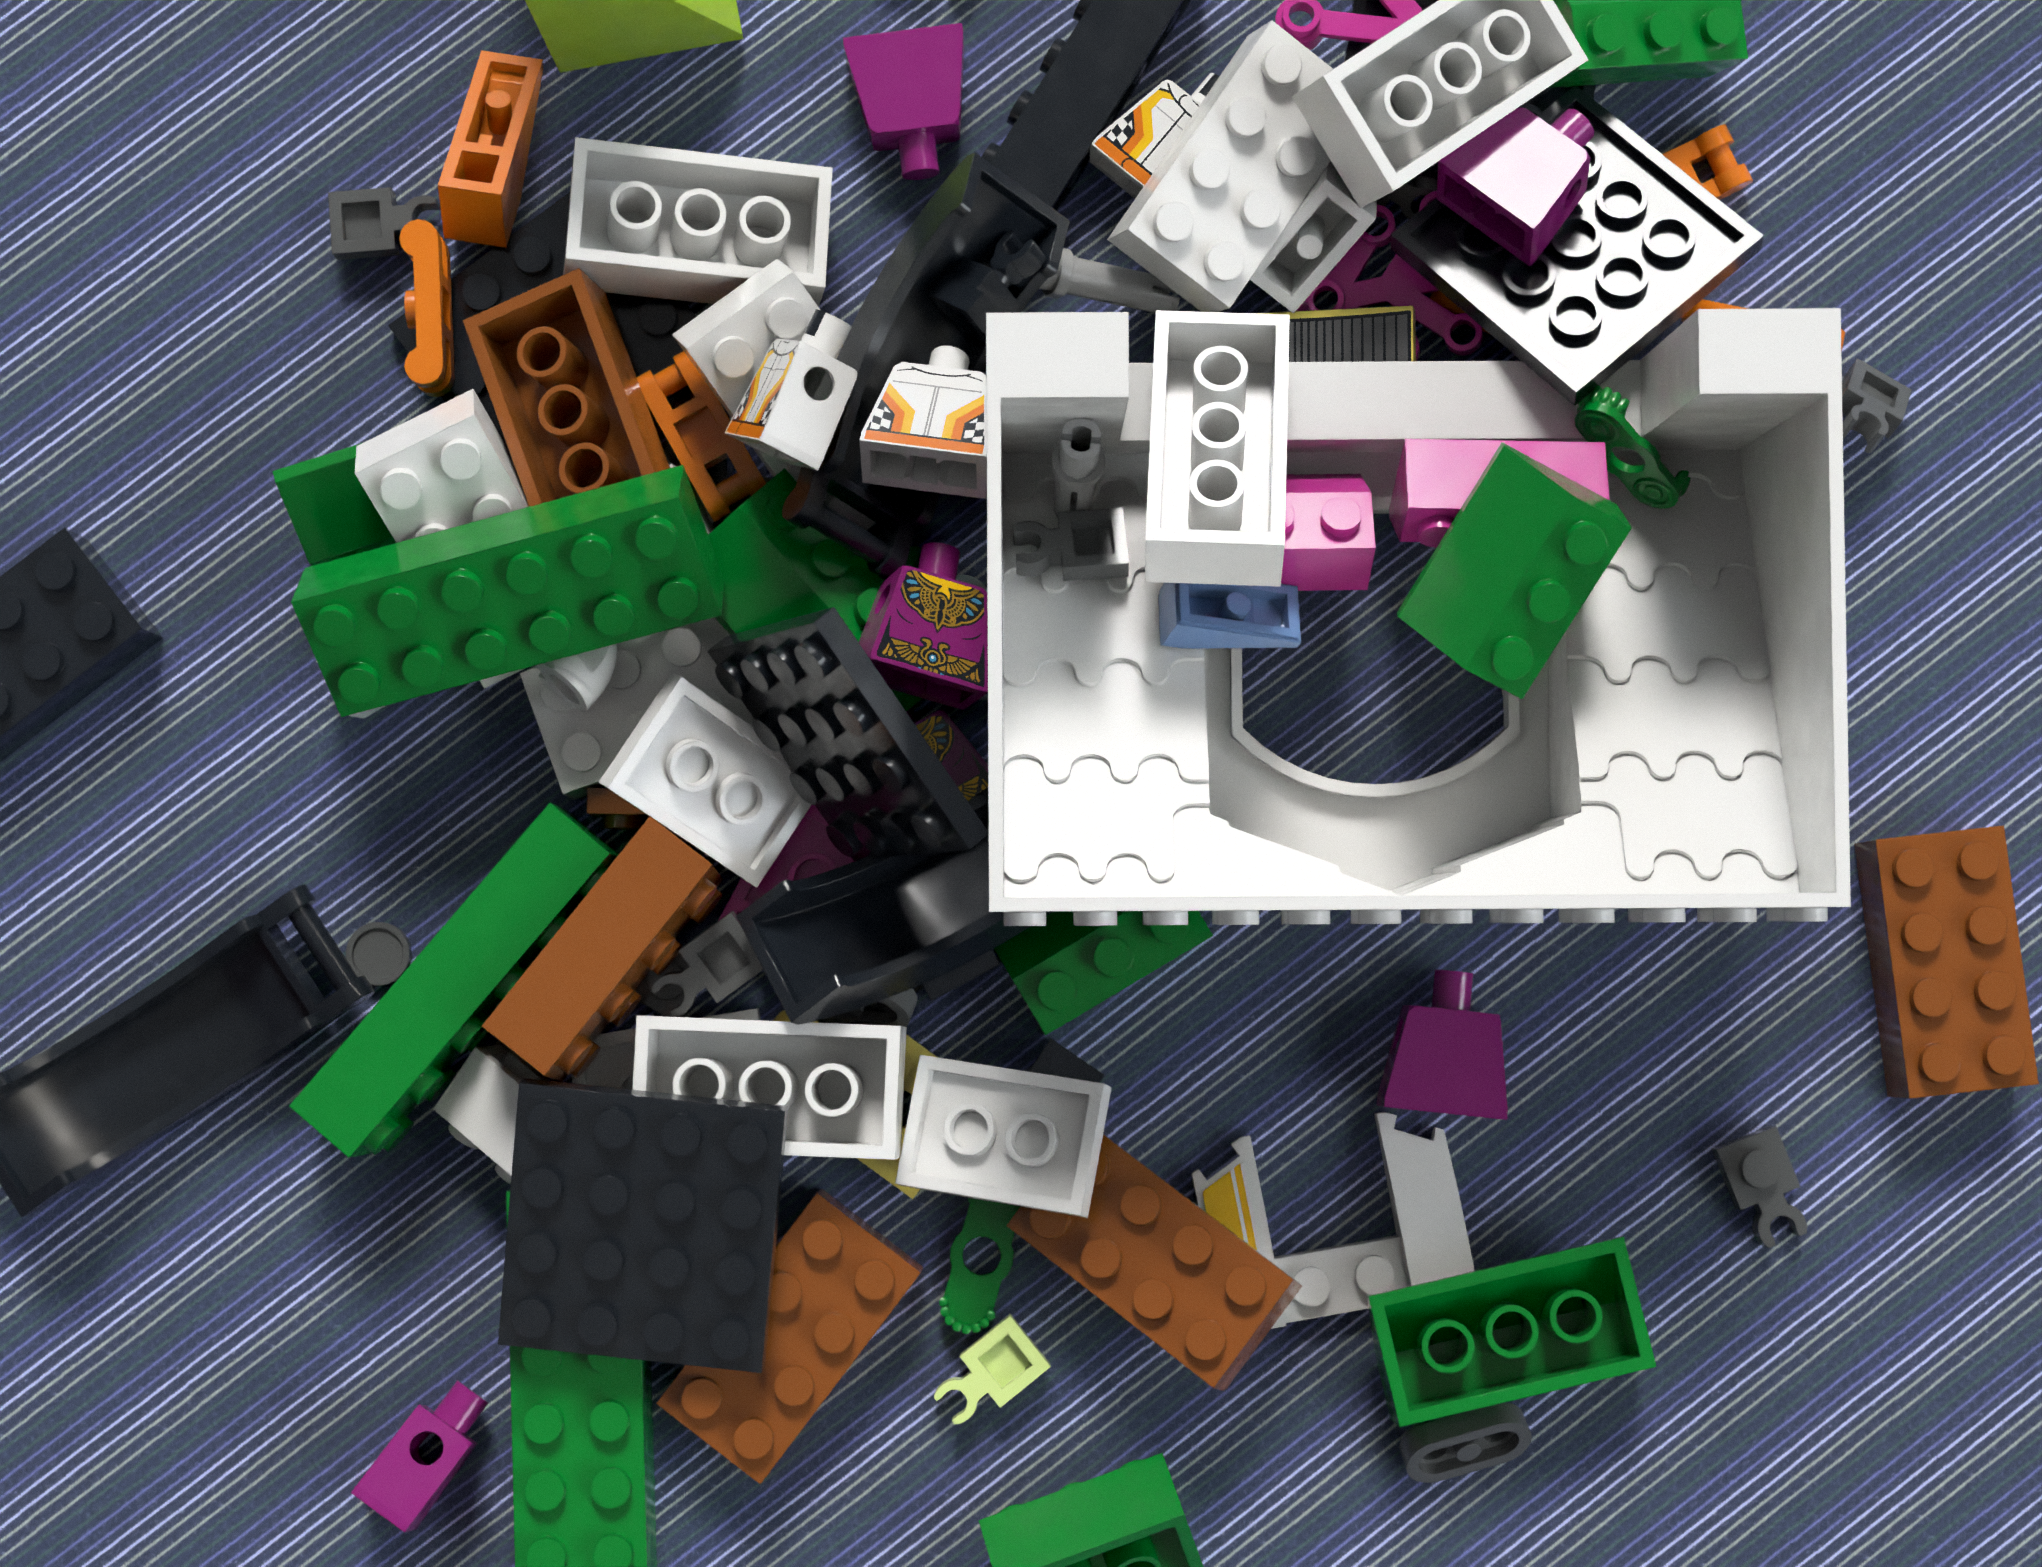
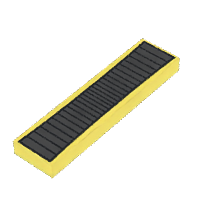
M1413 306L1295 311L1294 313H1256L1290 315L1289 362L1416 361L1415 308Z

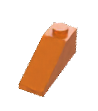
M481 50L438 182L445 239L507 247L522 195L543 74V59Z

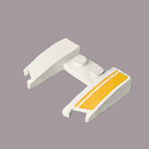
M1387 1112L1374 1113L1396 1229L1395 1236L1276 1257L1273 1254L1251 1137L1249 1135L1239 1137L1231 1143L1239 1157L1208 1180H1206L1198 1168L1191 1173L1196 1204L1303 1285L1271 1329L1287 1326L1286 1323L1369 1309L1367 1300L1369 1295L1475 1271L1458 1187L1443 1129L1434 1127L1432 1139L1429 1140L1394 1129L1397 1115Z

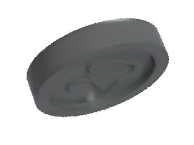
M372 922L360 927L353 933L346 947V959L358 977L365 975L371 985L385 986L396 982L410 966L412 949L409 939L401 929L389 923Z

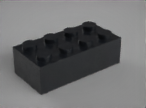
M65 527L0 576V762L163 638L89 540Z

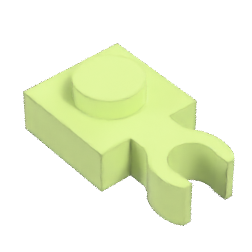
M1009 1314L960 1353V1358L970 1371L962 1377H953L942 1382L935 1391L934 1399L938 1401L950 1390L961 1391L967 1399V1405L962 1411L952 1417L954 1424H961L974 1414L979 1399L987 1393L1001 1408L1048 1370L1051 1365L1014 1317Z

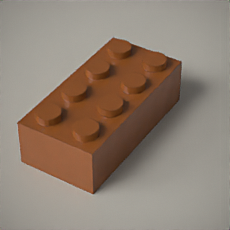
M580 268L463 320L529 507L670 468L606 293Z
M649 816L484 1022L482 1027L544 1076L561 1082L569 1074L578 1078L598 1055L601 1047L594 1041L609 1022L618 1027L635 1009L642 997L635 990L648 973L652 970L657 975H660L677 956L682 948V944L676 938L692 919L697 924H700L716 907L723 895L717 890V886L723 880L713 864Z
M2004 825L1876 839L1854 844L1887 1097L1911 1099L2039 1084Z
M1103 1134L1088 1218L1020 1207L1007 1224V1227L1207 1384L1222 1391L1227 1389L1303 1286L1105 1134Z
M821 1189L776 1246L766 1360L762 1373L685 1365L656 1404L761 1484L921 1274L923 1266L825 1190Z

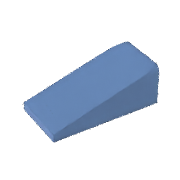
M1164 583L1160 588L1158 605L1161 646L1186 649L1298 648L1301 644L1298 586L1281 584V587Z

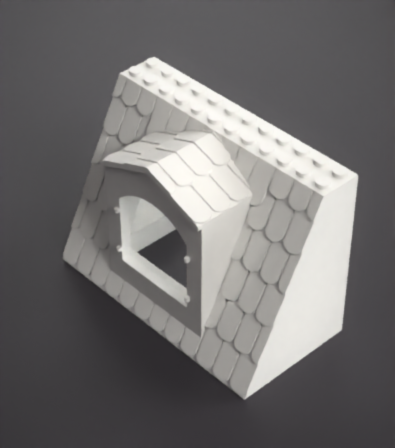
M1841 308L1698 309L1641 360H1629L1600 385L1602 389L1610 387L1612 393L1619 392L1622 396L1621 399L1627 398L1630 403L1625 419L1641 437L1647 439L1656 447L1661 456V462L1674 477L1681 470L1689 472L1688 477L1691 478L1686 493L1671 508L1658 509L1650 507L1635 498L1620 479L1607 470L1610 501L1618 505L1632 529L1524 698L1520 699L1502 689L1504 728L1484 747L1444 771L1420 779L1387 784L1351 783L1326 778L1306 771L1280 758L1252 737L1243 728L1242 648L1186 649L1160 645L1158 595L1164 583L1145 582L1153 363H1129V312L986 313L989 912H1004V926H1046V911H1073V925L1075 926L1117 925V911H1143V925H1188V911H1212V924L1259 925V910H1281V924H1330V910H1351V924H1401V910L1420 909V923L1429 924L1472 923V909H1489V923H1544L1543 909H1559V923H1615L1614 908H1628V922H1686L1685 908H1697V922H1757V908H1766L1767 921L1822 922L1828 921V907H1851ZM1522 361L1289 362L1286 474H1361L1372 494L1373 514H1389V505L1405 439L1587 441L1575 426L1574 418L1577 414L1578 404L1575 406L1571 404ZM1075 418L1092 420L1100 428V446L1105 455V467L1102 476L1096 482L1091 510L1123 507L1129 558L1128 577L1063 581L1062 565L1050 566L1044 573L1033 577H1024L1016 574V554L1032 553L1038 550V548L1033 545L1014 546L1013 525L1022 521H1035L1043 524L1048 529L1058 528V517L1054 512L1056 477L1052 471L1051 459L1055 446L1061 440L1063 427L1067 422ZM1612 448L1614 455L1626 464L1634 466L1645 464L1643 458L1629 448ZM1071 492L1070 504L1075 505L1077 503L1078 493Z

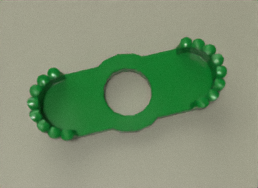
M1597 385L1589 395L1578 403L1577 414L1574 420L1579 433L1587 442H1605L1607 470L1616 475L1640 502L1658 509H1668L1675 506L1690 485L1691 478L1688 477L1689 472L1681 470L1674 477L1661 462V456L1656 447L1647 439L1641 437L1625 419L1630 403L1627 398L1621 399L1622 396L1619 392L1612 393L1610 387L1602 389L1600 385ZM1612 448H1629L1637 452L1643 458L1645 464L1640 466L1626 464L1614 455Z
M968 1198L970 1205L963 1230L956 1236L951 1246L950 1261L952 1269L944 1297H941L939 1300V1304L942 1307L940 1313L945 1317V1323L949 1326L952 1325L954 1331L962 1330L964 1334H969L972 1330V1332L978 1333L981 1327H988L989 1320L995 1318L993 1310L1001 1281L1008 1275L1013 1265L1014 1251L1012 1241L1015 1232L1007 1227V1224L1021 1206ZM977 1237H988L994 1240L1001 1252V1259L997 1268L987 1274H976L970 1271L964 1263L963 1250L969 1241Z

